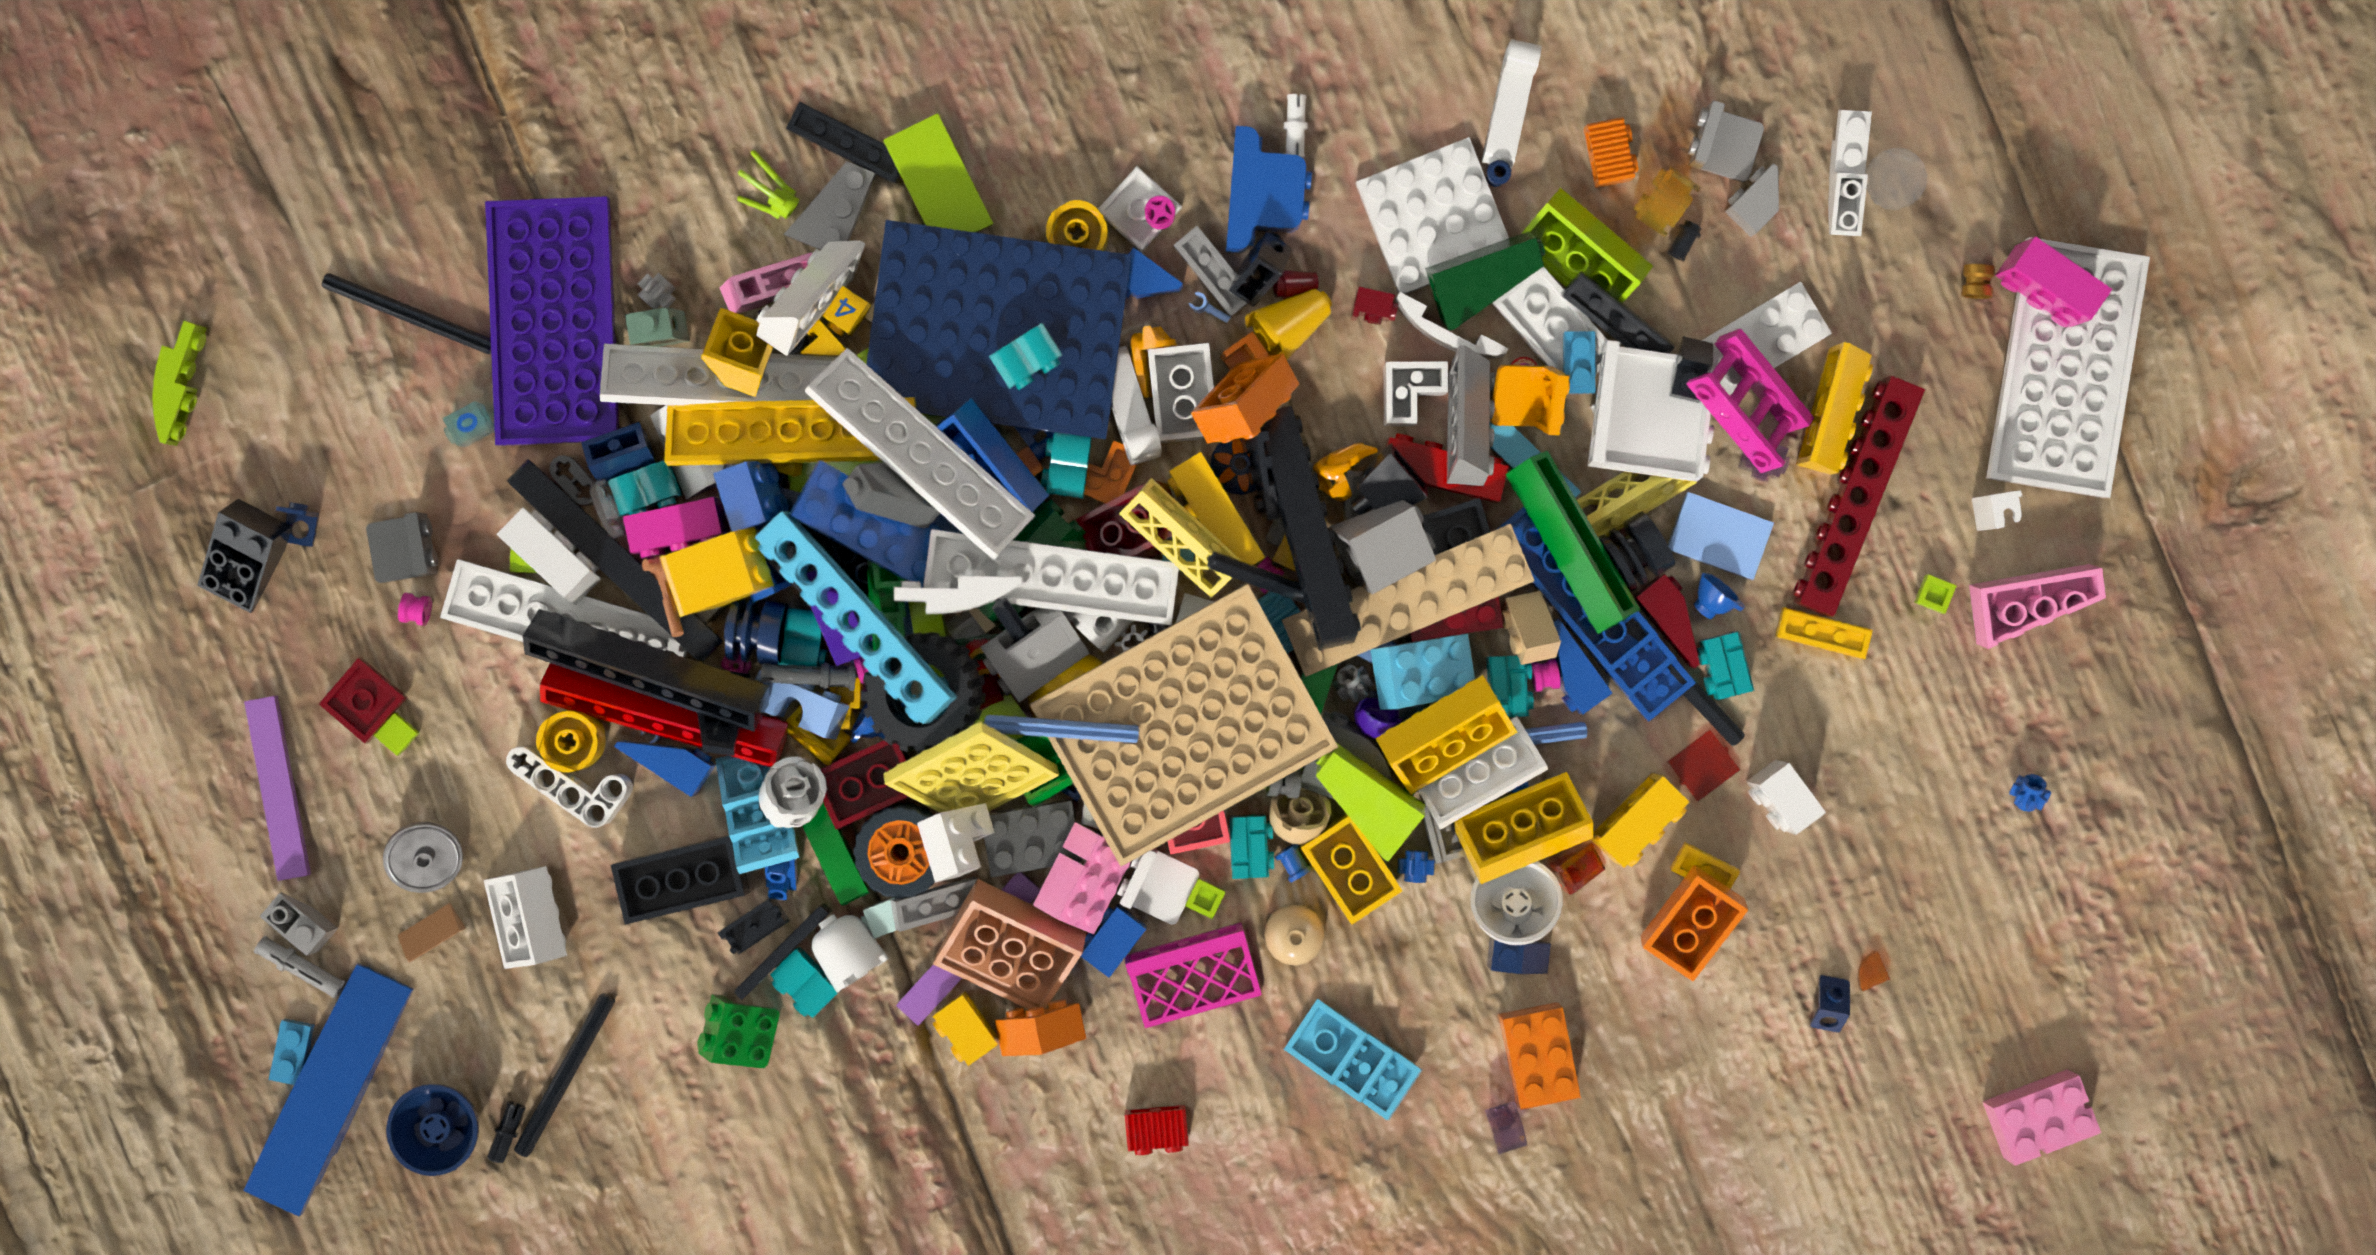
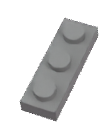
M1198 226L1173 245L1230 317L1248 304L1228 291L1236 273Z
M970 877L927 889L925 892H920L914 897L890 900L895 929L901 932L956 916L979 878Z

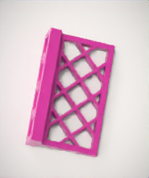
M1241 922L1127 954L1125 957V965L1145 1028L1262 995ZM1242 946L1244 957L1239 966L1224 959L1230 949ZM1222 952L1220 956L1215 955L1216 953ZM1205 956L1217 961L1209 975L1195 968L1198 960ZM1246 963H1247V967H1248L1249 972L1243 969V967H1244V965H1245ZM1178 964L1187 969L1180 983L1165 976L1170 966ZM1221 964L1235 971L1228 985L1214 978ZM1191 972L1206 979L1199 993L1184 986ZM1150 973L1158 979L1151 991L1139 986L1137 976ZM1239 974H1242L1251 979L1254 989L1240 992L1232 986ZM1162 980L1176 987L1170 1001L1155 994ZM1210 982L1225 989L1219 999L1211 1000L1203 996ZM1181 990L1195 997L1190 1007L1183 1009L1174 1004ZM1142 993L1147 996L1145 1002L1143 1000ZM1151 999L1166 1006L1161 1015L1152 1018L1148 1017L1146 1008Z

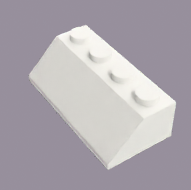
M860 240L828 242L821 251L816 249L808 259V266L805 269L799 268L791 279V285L788 288L782 287L774 298L775 303L771 307L765 306L757 318V322L760 324L756 336L788 356L825 313L841 287H847L853 280L865 243Z

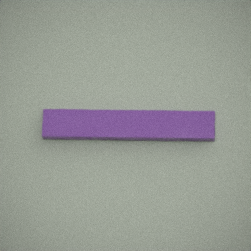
M278 696L244 701L277 881L311 875Z
M1018 872L1001 890L1031 903L1041 889L1023 872ZM932 965L896 1006L919 1026L962 978Z

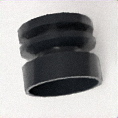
M1643 511L1623 522L1627 534L1626 537L1616 528L1609 530L1611 540L1605 534L1598 537L1630 592L1637 589L1635 579L1641 585L1648 582L1645 567L1658 576L1675 566V560L1667 542L1654 522Z

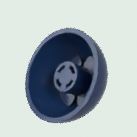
M442 1084L418 1086L403 1094L392 1107L386 1125L388 1145L399 1163L414 1173L425 1176H439L450 1173L464 1164L476 1147L479 1137L477 1112L471 1101L453 1087Z

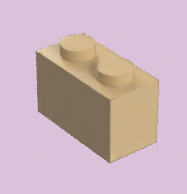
M1541 591L1506 598L1503 611H1501L1503 627L1509 632L1511 650L1514 655H1518L1521 665L1555 658L1561 640Z

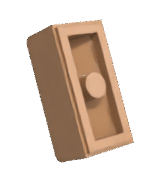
M451 903L398 934V938L405 957L410 963L462 932L466 927Z

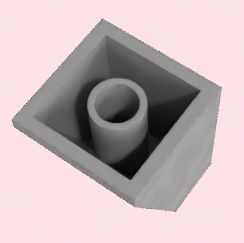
M1404 500L1330 526L1334 531L1336 547L1351 581L1360 587L1363 586L1371 594L1436 561L1433 553L1435 544L1431 536L1427 532L1425 533L1421 523L1424 522L1421 511L1416 505L1413 506Z

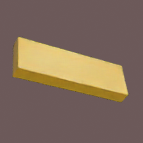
M1782 607L1775 637L1866 659L1873 630Z

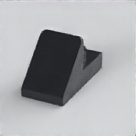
M1685 336L1682 337L1669 393L1670 397L1696 403L1701 402L1688 387L1687 382L1690 379L1707 374L1712 368L1713 343Z

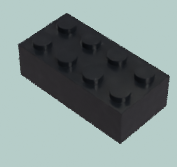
M729 835L619 861L610 865L625 925L742 897L751 892L746 873L739 874L736 868L733 844Z

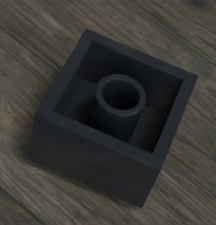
M1480 498L1423 515L1424 522L1421 523L1425 533L1427 532L1434 541V555L1490 533Z

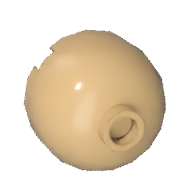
M1302 787L1297 799L1288 798L1285 794H1279L1276 797H1272L1269 807L1270 824L1275 833L1284 841L1292 844H1306L1325 831L1331 816V804L1327 797Z
M1292 904L1281 906L1271 914L1265 925L1264 938L1267 949L1275 959L1283 964L1296 966L1308 963L1318 955L1324 944L1325 932L1322 921L1313 910L1305 905Z

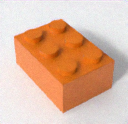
M1284 354L1238 362L1194 408L1191 415L1207 444L1220 441L1221 443H1228L1233 439L1243 437L1244 439H1251L1260 433V428L1266 421L1276 415V410L1281 404L1291 398V393L1299 386V382Z
M1694 865L1640 935L1642 947L1694 982L1748 912L1745 898Z
M1558 1002L1498 1014L1515 1100L1519 1108L1523 1110L1581 1098L1563 1007Z

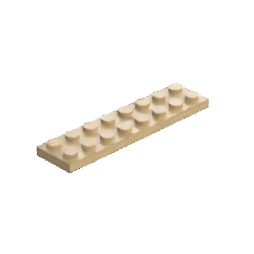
M1511 524L1435 555L1436 561L1374 594L1366 591L1363 586L1352 590L1350 607L1352 614H1358L1361 624V631L1358 632L1354 643L1319 651L1307 609L1283 619L1282 622L1305 677L1534 582L1535 580Z

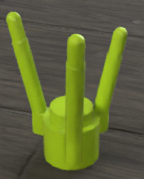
M752 150L751 155L782 190L776 188L773 191L740 169L738 174L769 196L767 203L771 207L743 196H738L737 200L769 213L776 219H779L781 216L788 219L800 201L795 196L797 192L789 187L755 150Z

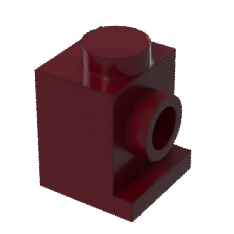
M1359 286L1350 320L1357 321L1358 316H1363L1364 322L1381 325L1382 321H1395L1398 303L1393 302L1395 294Z

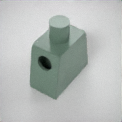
M665 307L625 315L630 345L661 347L690 342L684 311ZM672 320H674L675 322V329L673 327Z

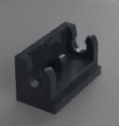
M769 898L717 933L722 940L728 941L732 954H741L788 923L790 919L778 901Z

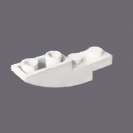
M1838 110L1835 140H1832L1829 175L1828 217L1829 234L1861 236L1868 179L1865 169L1872 116L1871 111Z
M965 570V576H958V588H952L951 582H933V588H920L921 582H901V588L894 587V600L926 602V614L960 612L980 607L1009 594L1022 585V577H1016V571H997V576H984L983 570Z

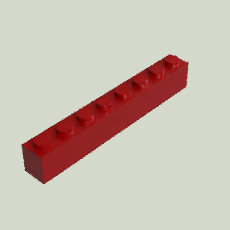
M549 663L540 682V702L567 710L579 711L591 717L702 748L697 712ZM762 716L755 732L740 727L735 754L732 757L772 767L779 761L786 744L788 723L775 717Z

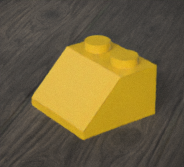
M720 307L701 358L725 386L755 397L774 347L756 336L759 322Z

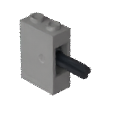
M1007 598L995 600V604L992 606L994 613L1006 630L980 647L987 656L983 663L992 676L997 673L1001 676V678L996 680L1006 696L1013 693L1018 702L1089 654V651L1061 610L1036 608L1021 619Z

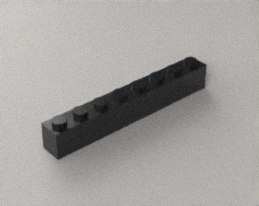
M1292 406L1279 408L1276 410V415L1266 421L1261 427L1268 430L1270 440L1264 442V446L1267 447L1269 454L1272 456L1273 463L1271 470L1267 472L1269 477H1273L1279 514L1318 650L1321 651L1354 643L1358 632L1361 631V624L1358 614H1352L1350 607L1352 602L1351 589L1348 584L1344 585L1341 576V574H1344L1343 562L1340 555H1335L1333 545H1336L1335 535L1332 527L1327 528L1324 518L1327 517L1326 504L1324 499H1319L1316 490L1319 489L1318 476L1316 471L1310 470L1308 461H1311L1310 449L1307 443L1302 442L1300 433H1303L1302 422L1299 415H1294Z
M538 609L522 636L525 655L754 732L769 705V686L759 680H750L735 675L729 670H720L706 665L702 661L691 660L679 656L672 651H664L649 646L645 642L622 637L613 631H604L592 627L586 622H577L565 618L556 612Z

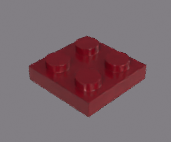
M357 658L321 700L319 705L364 744H367L408 697L363 658Z

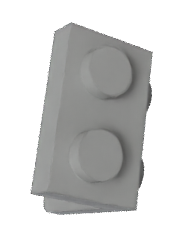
M1713 100L1706 108L1703 107L1699 114L1697 125L1700 126L1698 136L1693 137L1689 146L1688 155H1691L1688 166L1739 182H1745L1750 176L1764 126L1759 122L1724 112L1725 104Z

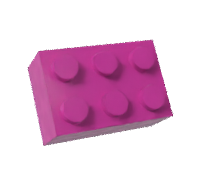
M2036 236L2015 245L1995 274L1996 277L2002 280L2001 285L2012 292H2020L2027 297L2026 302L2039 310H2046L2052 315L2051 319L2063 327H2073L2092 320L2113 290Z
M716 497L623 516L630 553L640 554L641 558L647 559L653 558L656 555H665V550L671 549V552L679 551L693 546L695 543H702L732 532L722 500Z

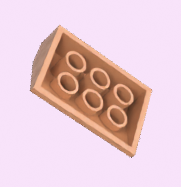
M977 879L933 961V965L1027 1009L1035 1007L1046 1009L1048 1003L1051 1002L1082 955L1087 931L1060 921L1032 904Z

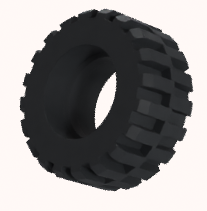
M919 632L904 636V638L927 664L934 666L945 676L949 688L957 696L939 718L926 724H922L921 721L917 723L906 713L899 698L894 699L885 690L884 685L886 683L879 675L874 676L870 672H866L862 680L866 684V689L861 691V700L867 701L868 708L863 710L866 718L872 717L875 723L871 727L876 734L882 732L885 735V742L890 745L896 743L900 745L899 750L906 752L916 750L917 753H921L942 743L948 737L955 736L968 729L975 721L979 720L982 713L980 710L981 704L985 703L986 693H982L985 679L984 675L980 676L977 668L980 665L977 659L972 660L968 655L970 650L964 645H957L956 639L950 636L942 637L939 633ZM894 657L890 662V669L896 675L901 672L902 663L898 658Z

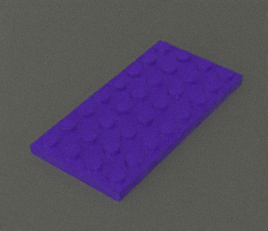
M602 196L485 201L495 445L581 443L619 429L618 402L600 401L604 344H616L610 198Z

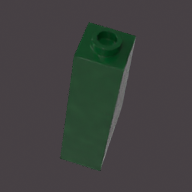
M1525 232L1425 268L1441 324L1448 331L1456 329L1544 267L1542 256H1545V249L1541 239L1536 238L1530 232Z

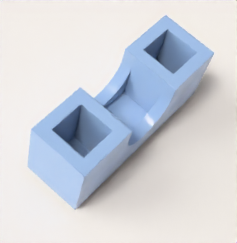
M759 670V672H758V674H757V677H756V680H759L760 682H761V670ZM763 683L769 686V705L765 713L784 717L788 706L793 701L798 700L803 710L798 727L824 738L837 739L850 706L840 702L842 696L828 690H824L823 694L814 691L815 685Z

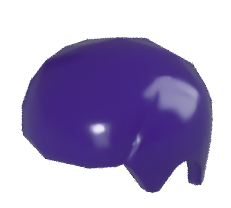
M1365 698L1359 701L1354 711V720L1359 730L1372 739H1376L1388 729L1402 722V719L1399 718L1398 709L1380 710L1378 698Z

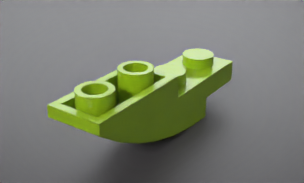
M183 321L174 348L161 346L153 382V414L159 442L177 446L184 438L187 431L186 420L197 404L196 393L198 389L188 386L187 382L195 373V360L198 351H201L206 343L205 332L207 328L187 321Z

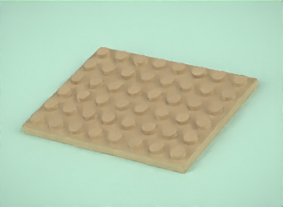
M1248 583L1030 703L1036 717L1041 719L1137 725L1139 727V740L1136 743L1048 737L1120 867L1338 748L1337 743Z

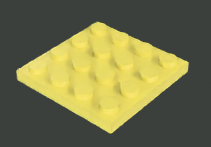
M979 722L885 772L884 782L891 788L940 813L986 803L989 812L1059 776L1057 764L985 723Z

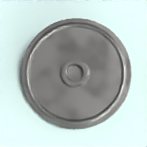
M416 822L400 828L389 838L383 852V865L390 880L404 890L417 893L436 891L448 885L459 873L463 860L462 847L455 834L448 828L433 822Z

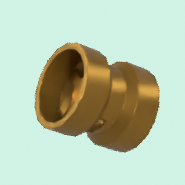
M1987 264L1964 265L1963 275L1966 278V284L1962 286L1961 296L1972 299L1993 298L1994 288L1990 285V282L1995 276V266Z

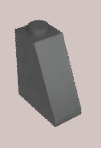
M884 462L857 465L843 483L857 510L920 528H928L940 514L935 507Z

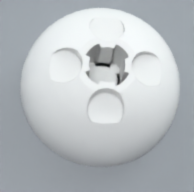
M1536 861L1483 884H1480L1478 878H1476L1472 886L1470 901L1474 918L1487 935L1505 944L1525 945L1540 940L1553 929L1561 914L1563 896L1555 875L1545 865Z

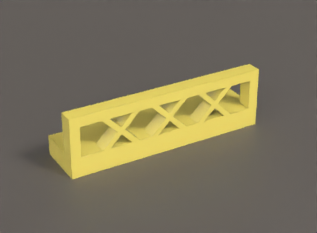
M1624 471L1579 498L1577 502L1581 509L1589 504L1598 505L1597 510L1586 517L1598 537L1603 534L1608 537L1610 536L1609 530L1613 528L1620 530L1624 527L1623 522L1641 511L1645 514L1697 482L1650 475L1649 479L1644 482H1634L1635 477L1639 473ZM1614 489H1624V493L1618 498H1608L1609 492Z
M1152 478L1119 513L1211 598L1232 578L1214 571L1221 579L1212 585L1203 577V569L1210 570L1207 567V556L1215 551L1238 560L1240 559ZM1140 503L1149 511L1150 520L1139 519L1131 510ZM1157 527L1169 529L1172 532L1173 541L1162 540L1157 535ZM1180 548L1193 551L1196 562L1185 561L1180 556Z

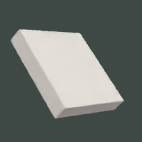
M1136 166L1098 210L1106 222L1142 253L1162 231L1152 228L1145 219L1146 203L1155 196L1168 197L1175 206V216L1182 209V206Z

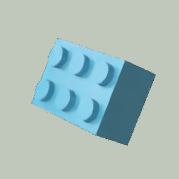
M1468 634L1434 638L1370 650L1380 710L1399 709L1437 702L1442 697L1448 696L1462 688L1469 681L1475 680Z

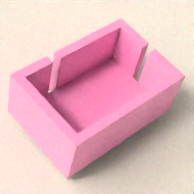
M1075 822L1063 848L1087 861L1085 865H1082L1059 853L1033 906L1060 921L1094 934L1102 921L1111 899L1116 894L1117 887L1129 868L1130 862L1120 867L1104 836Z
M2068 1069L1982 1101L2003 1158L2015 1166L2040 1157L2039 1150L2048 1154L2101 1133L2092 1107L2085 1104L2089 1102L2080 1076Z

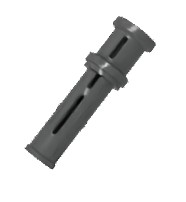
M829 662L821 663V666L762 663L761 682L820 685V688L828 690L829 687H848L849 691H854L855 664L835 666L830 665Z

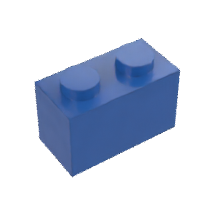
M1119 904L1114 909L1110 907L1106 909L1101 921L1102 925L1095 934L1088 933L1086 935L1081 955L1083 959L1108 978H1110L1147 928L1144 923Z

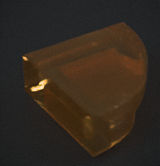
M1876 950L1869 953L1859 966L1857 981L1862 992L1890 980L1882 959Z

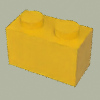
M966 991L937 1010L933 1015L935 1019L933 1026L941 1037H948L953 1044L950 1049L959 1062L964 1060L968 1066L999 1044L998 1036Z

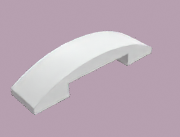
M1401 292L1395 300L1400 311L1418 331L1449 350L1456 352L1458 346L1463 345L1484 358L1503 357L1509 349L1482 334L1474 345L1423 318L1422 315L1427 306Z

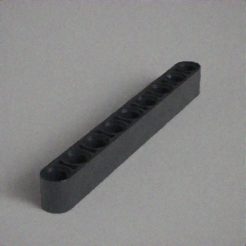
M527 459L506 481L671 635L658 580L650 571H644L642 564L543 471ZM694 613L680 617L684 634L673 638L694 658L704 662L723 640Z

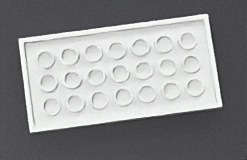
M2040 239L2113 290L2092 320L2073 327H2063L2055 323L2051 319L2052 315L2049 312L2032 307L2026 302L2027 297L2017 291L1986 479L2110 498L2150 257Z

